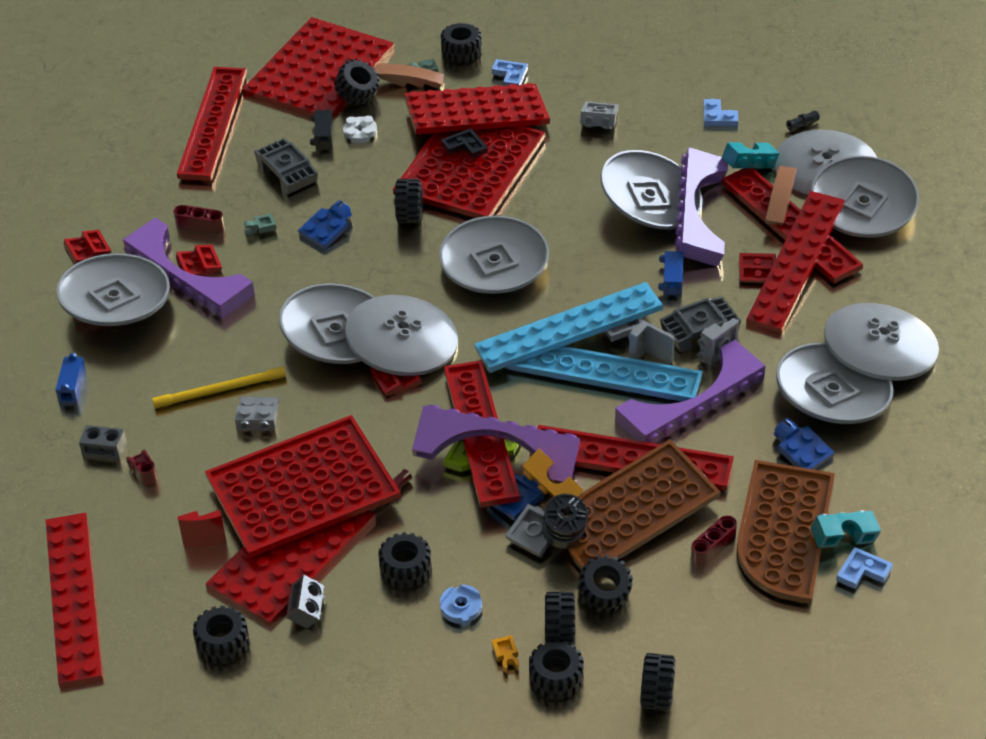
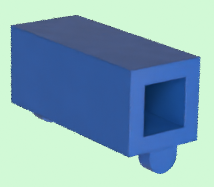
M665 251V255L659 257V261L664 263V283H659L658 289L663 291V295H682L683 252Z
M70 353L69 357H64L55 389L59 403H78L86 368L83 357H77L75 353Z

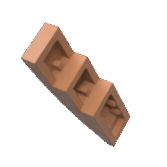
M377 64L375 69L380 79L402 87L409 83L420 88L427 84L440 89L444 78L442 73L410 65Z
M779 166L765 223L779 226L784 225L797 168Z

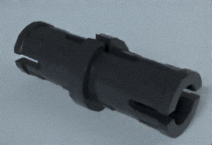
M816 110L807 114H800L797 118L788 120L786 127L789 131L799 127L804 128L809 123L818 121L820 115Z

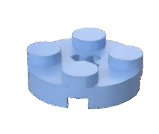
M460 585V588L454 589L453 587L448 588L440 598L441 614L453 623H459L463 626L469 625L482 611V599L479 591L469 585ZM465 602V606L457 605V603Z

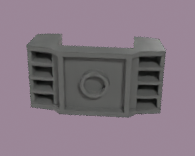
M285 138L254 151L257 164L262 170L270 168L280 178L281 190L287 195L318 180V172L311 165L309 159L292 142H288Z
M722 296L713 299L705 298L675 309L671 314L661 318L660 323L663 331L674 336L675 347L681 353L692 350V339L701 336L705 328L710 327L714 323L721 327L723 323L730 321L732 318L737 319L740 326L741 319Z

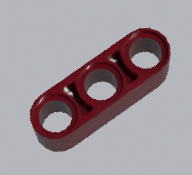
M178 205L173 210L175 224L178 228L218 234L225 230L223 213L219 210L188 205Z
M729 515L722 516L692 542L690 560L694 565L705 566L735 540L736 519Z

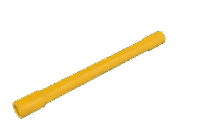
M284 366L183 392L154 397L152 401L154 409H158L190 399L264 381L285 378L286 372Z

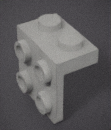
M644 320L630 331L629 358L639 360L647 352L668 364L673 362L675 345L673 335Z

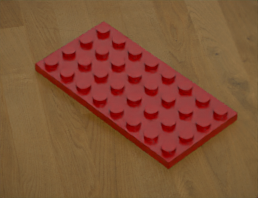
M532 83L404 93V99L415 134L550 124V117L537 85Z
M366 511L251 558L243 546L205 583L206 589L271 627L288 610L292 583L303 575L316 581L375 521V514Z

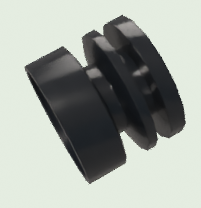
M572 494L556 495L548 501L544 511L541 530L549 544L557 548H569L581 541L588 520L586 504Z

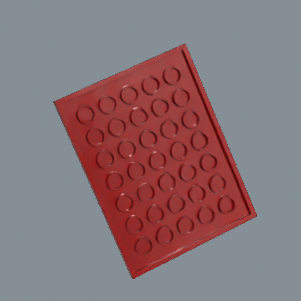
M311 17L242 88V92L244 95L308 116L315 114V110H332V116H334L346 102V100H342L341 96H338V91H335L334 81L341 66L348 60L356 59V61L362 60L364 63H369L368 65L373 66L375 70L376 65L382 63L395 48L393 42Z
M525 126L473 130L488 147V153L472 158L465 149L448 154L441 145V139L463 131L433 133L400 179H420L422 183V203L474 218L493 216L544 140L545 132Z
M352 415L205 471L207 480L250 558L401 498L400 490Z

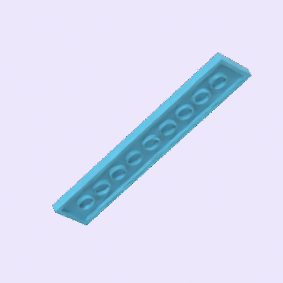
M644 282L475 343V350L489 373L661 311L663 310V304L648 283Z
M566 346L507 366L508 370L682 402L697 396L703 372Z

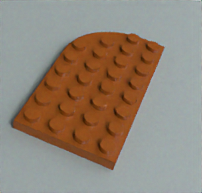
M670 439L590 487L578 497L586 504L588 520L581 541L575 546L567 548L568 553L581 571L589 559L593 558L595 560L598 555H601V558H604L605 555H610L609 558L612 559L615 556L619 560L720 497L721 492Z
M760 460L754 461L738 534L737 555L747 577L765 592L782 599L812 604L822 548H818L810 527L817 516L821 514L828 515L835 473Z

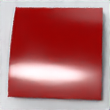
M100 230L82 231L81 237L64 239L63 245L74 264L94 256L111 254V249Z
M195 245L194 251L176 252V260L180 269L188 273L206 277L222 270V265L213 245Z
M739 253V281L764 283L776 260V254Z
M373 367L370 368L385 396L398 394L422 384L418 375H394Z
M220 510L199 516L198 512L194 511L177 517L184 546L206 547L227 542Z

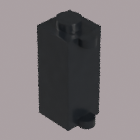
M315 110V114L311 115L310 118L312 122H315L314 138L310 139V145L315 146L316 150L333 149L332 110Z

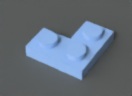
M496 59L492 67V74L505 76L503 86H509L510 84L521 85L528 70V64Z
M704 99V126L738 127V110H721V99Z
M854 547L838 572L836 581L856 589L864 575L884 583L892 570L893 563Z

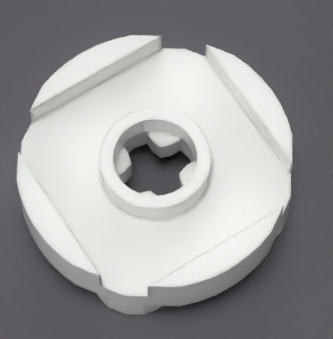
M371 116L348 117L343 125V134L346 139L349 138L353 143H366L370 141L371 137H376L377 125Z

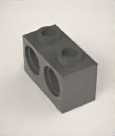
M90 425L85 426L79 441L82 456L117 460L121 459L127 443L124 429Z
M306 575L301 576L292 583L286 618L305 628H309L314 623H317L322 615L321 605L324 600L323 592L325 585Z

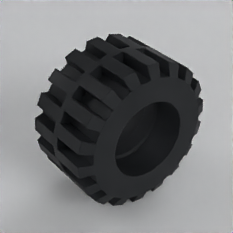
M468 23L451 24V26L445 27L441 33V52L443 57L454 63H468L478 58L482 53V38L479 28Z
M352 59V61H346L341 66L334 81L335 91H338V96H341L342 100L348 101L349 104L359 105L360 103L364 105L365 102L368 103L375 94L380 80L373 66H369V63H364L362 60L356 61V59Z
M397 179L395 184V217L398 223L421 222L422 183L420 179Z
M402 532L401 535L397 533L392 538L388 537L386 542L381 544V548L378 551L381 576L387 584L391 583L393 587L399 586V589H404V587L410 589L413 588V585H421V581L425 582L427 576H430L432 569L431 550L428 542L423 540V537L420 535L416 537L414 533L407 534V532ZM403 559H411L408 562H400Z
M598 555L595 560L591 558L587 564H584L580 572L577 589H579L578 596L582 597L581 602L583 604H588V609L592 610V608H595L597 613L604 610V613L607 614L610 612V609L615 612L619 607L622 608L625 601L628 600L632 588L633 577L629 575L631 570L629 567L625 568L626 563L624 561L618 562V558L615 556L613 559L609 558L610 555H605L604 558ZM600 577L608 578L614 582L616 589L603 591L594 584L593 580Z
M573 592L546 593L545 641L550 640V642H554V640H559L562 643L567 641L568 645H574L575 595Z
M215 606L211 607L212 610L203 611V615H199L197 621H194L193 636L199 656L201 658L204 657L207 662L212 661L213 664H218V662L227 664V661L233 662L236 661V657L240 658L243 656L242 652H246L248 649L247 645H249V634L244 615H241L238 609L234 611V607L230 606L228 608H225V606L216 608ZM219 633H229L223 637H213Z
M549 640L545 641V645L539 644L537 649L532 651V656L529 657V679L531 687H534V691L536 693L540 692V696L544 698L548 696L550 700H554V698L563 700L564 696L567 698L571 697L572 692L576 694L584 680V659L581 656L580 650H576V646L573 644L568 645L567 641L562 643L559 640H554V642ZM553 667L565 669L562 672L548 671V669Z
M647 653L644 657L640 695L642 709L669 711L671 709L676 665L674 655Z

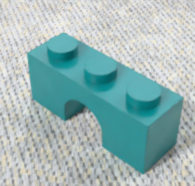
M727 142L722 158L732 168H774L780 153L769 143H754L753 148L750 149L741 142Z
M862 510L852 513L821 514L815 518L810 527L818 548L837 547L844 536L843 532L851 535L856 545L874 543L881 532L873 511Z

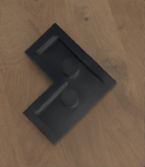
M472 129L441 139V145L448 154L465 149L472 158L488 153V147Z

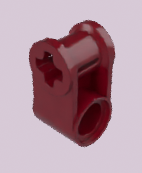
M145 449L138 455L126 457L129 469L143 486L150 487L158 482L155 464Z

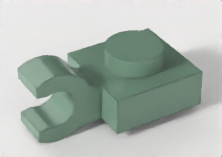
M434 59L418 62V65L414 62L408 64L439 72Z
M271 213L256 216L254 221L244 222L246 236L253 235L257 230L259 233L277 230Z

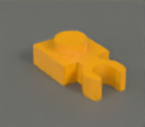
M510 635L491 640L497 662L502 661L503 671L508 673V665L510 664L514 665L516 670H519V661L516 658L518 657V650L513 636Z

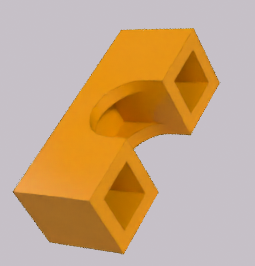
M540 449L522 465L524 470L522 474L528 480L536 481L539 484L537 488L544 495L548 493L554 497L560 494H572L579 497L584 491L569 476L562 483H552L547 477V471L554 462Z

